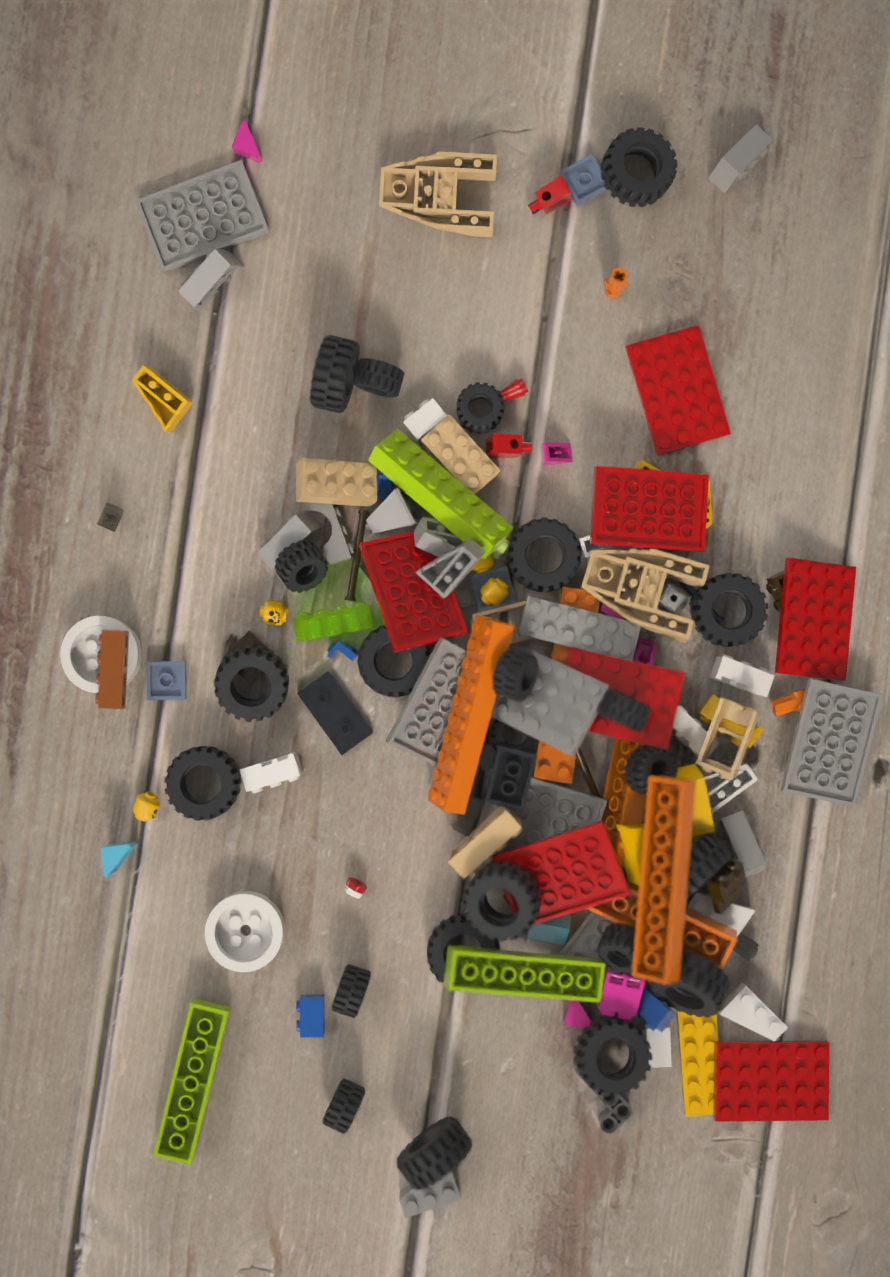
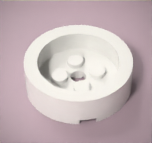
M92 616L77 622L67 632L62 642L60 658L63 670L73 684L85 691L99 692L96 676L97 673H100L97 657L101 651L98 637L99 634H102V630L129 632L127 685L140 669L142 647L138 636L123 621L112 617Z
M240 891L225 897L211 911L205 926L206 945L212 957L223 967L236 972H251L267 965L279 951L285 935L284 918L278 906L268 899L267 896L253 891ZM243 925L250 926L251 934L244 935L241 932V927Z

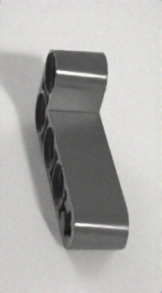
M573 1061V1066H574L575 1072H576L577 1075L583 1080V1078L579 1075V1073H578V1071H577V1068H578V1067L575 1065V1063H574V1061ZM587 1084L607 1106L598 1118L602 1131L608 1134L615 1132L632 1114L628 1100L621 1093L619 1097L605 1098L603 1094L595 1091ZM625 1105L627 1109L624 1112H618V1107ZM605 1119H612L613 1122L610 1125L606 1126L603 1124Z

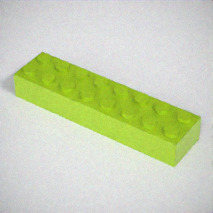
M399 429L378 443L368 459L371 464L465 543L473 539L486 551L481 557L484 560L506 540L514 528Z
M448 945L443 985L449 991L601 1003L606 963L599 958Z
M197 998L190 1002L153 1154L154 1157L192 1165L196 1156L229 1020L230 1006Z

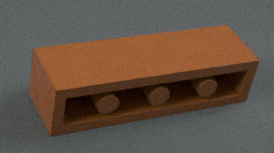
M102 630V634H99L98 637L101 653L97 657L100 673H97L96 676L99 692L96 693L95 703L98 704V708L125 709L129 632Z

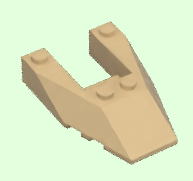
M436 152L434 155L421 156L412 161H403L381 167L379 207L435 229L476 237H492L494 212L456 210L457 179L495 181L497 155Z
M656 549L592 550L581 588L630 622L667 638L686 643L690 638L694 620L657 610L664 582L667 578L701 588L705 584L710 565Z

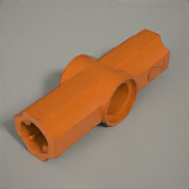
M617 267L612 270L609 278L604 279V292L607 297L616 299L620 296L623 289L629 287L626 269Z
M805 689L791 692L790 695L771 700V708L774 715L780 716L789 712L800 711Z

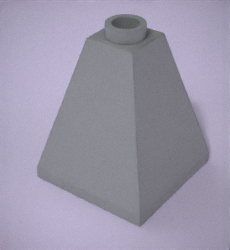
M397 488L367 518L365 527L370 534H378L418 525L421 516L411 497L401 488Z
M666 578L657 610L680 616L693 599V596L672 580Z

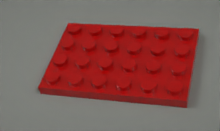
M699 325L625 346L657 456L731 434Z
M594 466L590 544L705 552L709 475Z
M413 531L359 544L394 652L438 642L441 638L446 640L468 633L455 592H451L444 599L416 573L424 565L438 558V556L416 547Z
M785 558L775 673L846 681L857 567Z
M569 647L565 666L609 685L611 689L652 709V713L641 733L617 724L601 716L599 713H597L588 732L668 750L685 672Z
M603 820L498 853L492 857L493 862L500 861L503 864L504 861L511 862L512 866H515V864L520 865L521 870L525 871L527 869L531 873L530 878H535L538 882L536 888L539 887L541 890L540 898L542 899V905L539 908L540 912L533 925L630 896L631 893ZM504 889L513 913L518 912L519 904L517 899L511 892Z
M715 1041L713 1120L715 1122L829 1120L830 1042Z

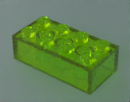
M365 602L355 603L353 608H347L344 605L334 607L335 611L328 612L327 609L316 610L314 615H310L308 612L296 614L297 618H292L296 642H306L373 630L375 628L371 606L366 605Z

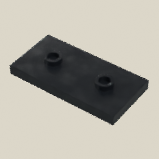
M329 671L297 693L341 755L373 733Z

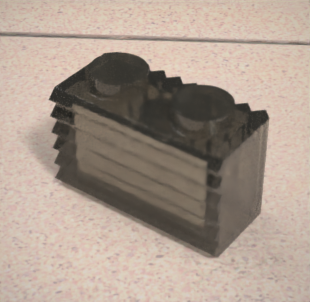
M470 793L465 815L455 813L454 819L450 823L452 829L469 837L485 801Z

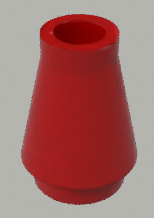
M522 378L514 380L505 389L500 391L504 402L523 397L529 392Z

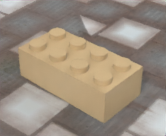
M450 414L421 439V444L437 462L475 495L479 494L501 473V470Z
M301 458L296 463V502L370 507L377 502V468L371 463Z
M500 806L449 852L448 863L463 879L467 876H473L478 871L477 867L480 864L489 862L496 850L501 851L507 845L506 841L511 837L515 838L522 831V817L514 809Z

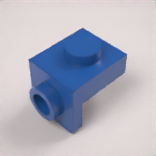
M380 471V475H377V498L386 499L393 492V482Z
M340 641L337 643L333 642L327 649L329 652L327 656L329 658H332L337 650L351 661H354L358 656L355 654L356 649L349 643L344 645Z

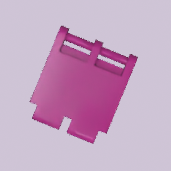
M607 969L603 981L601 1003L598 1002L597 1004L598 1008H600V1015L614 1018L615 1012H617V1018L631 1022L632 1016L637 1015L645 979L631 977L626 973L623 975L614 973Z

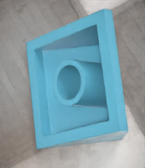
M138 842L111 843L101 847L103 876L107 878L113 875L134 850Z
M571 914L532 925L528 929L527 938L565 945L570 931Z

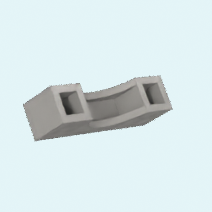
M307 502L311 513L322 514L331 522L332 534L329 541L323 546L329 565L333 566L352 559L351 554L354 551L351 543H347L344 537L348 534L344 524L340 525L338 518L341 515L338 507H334L333 504Z

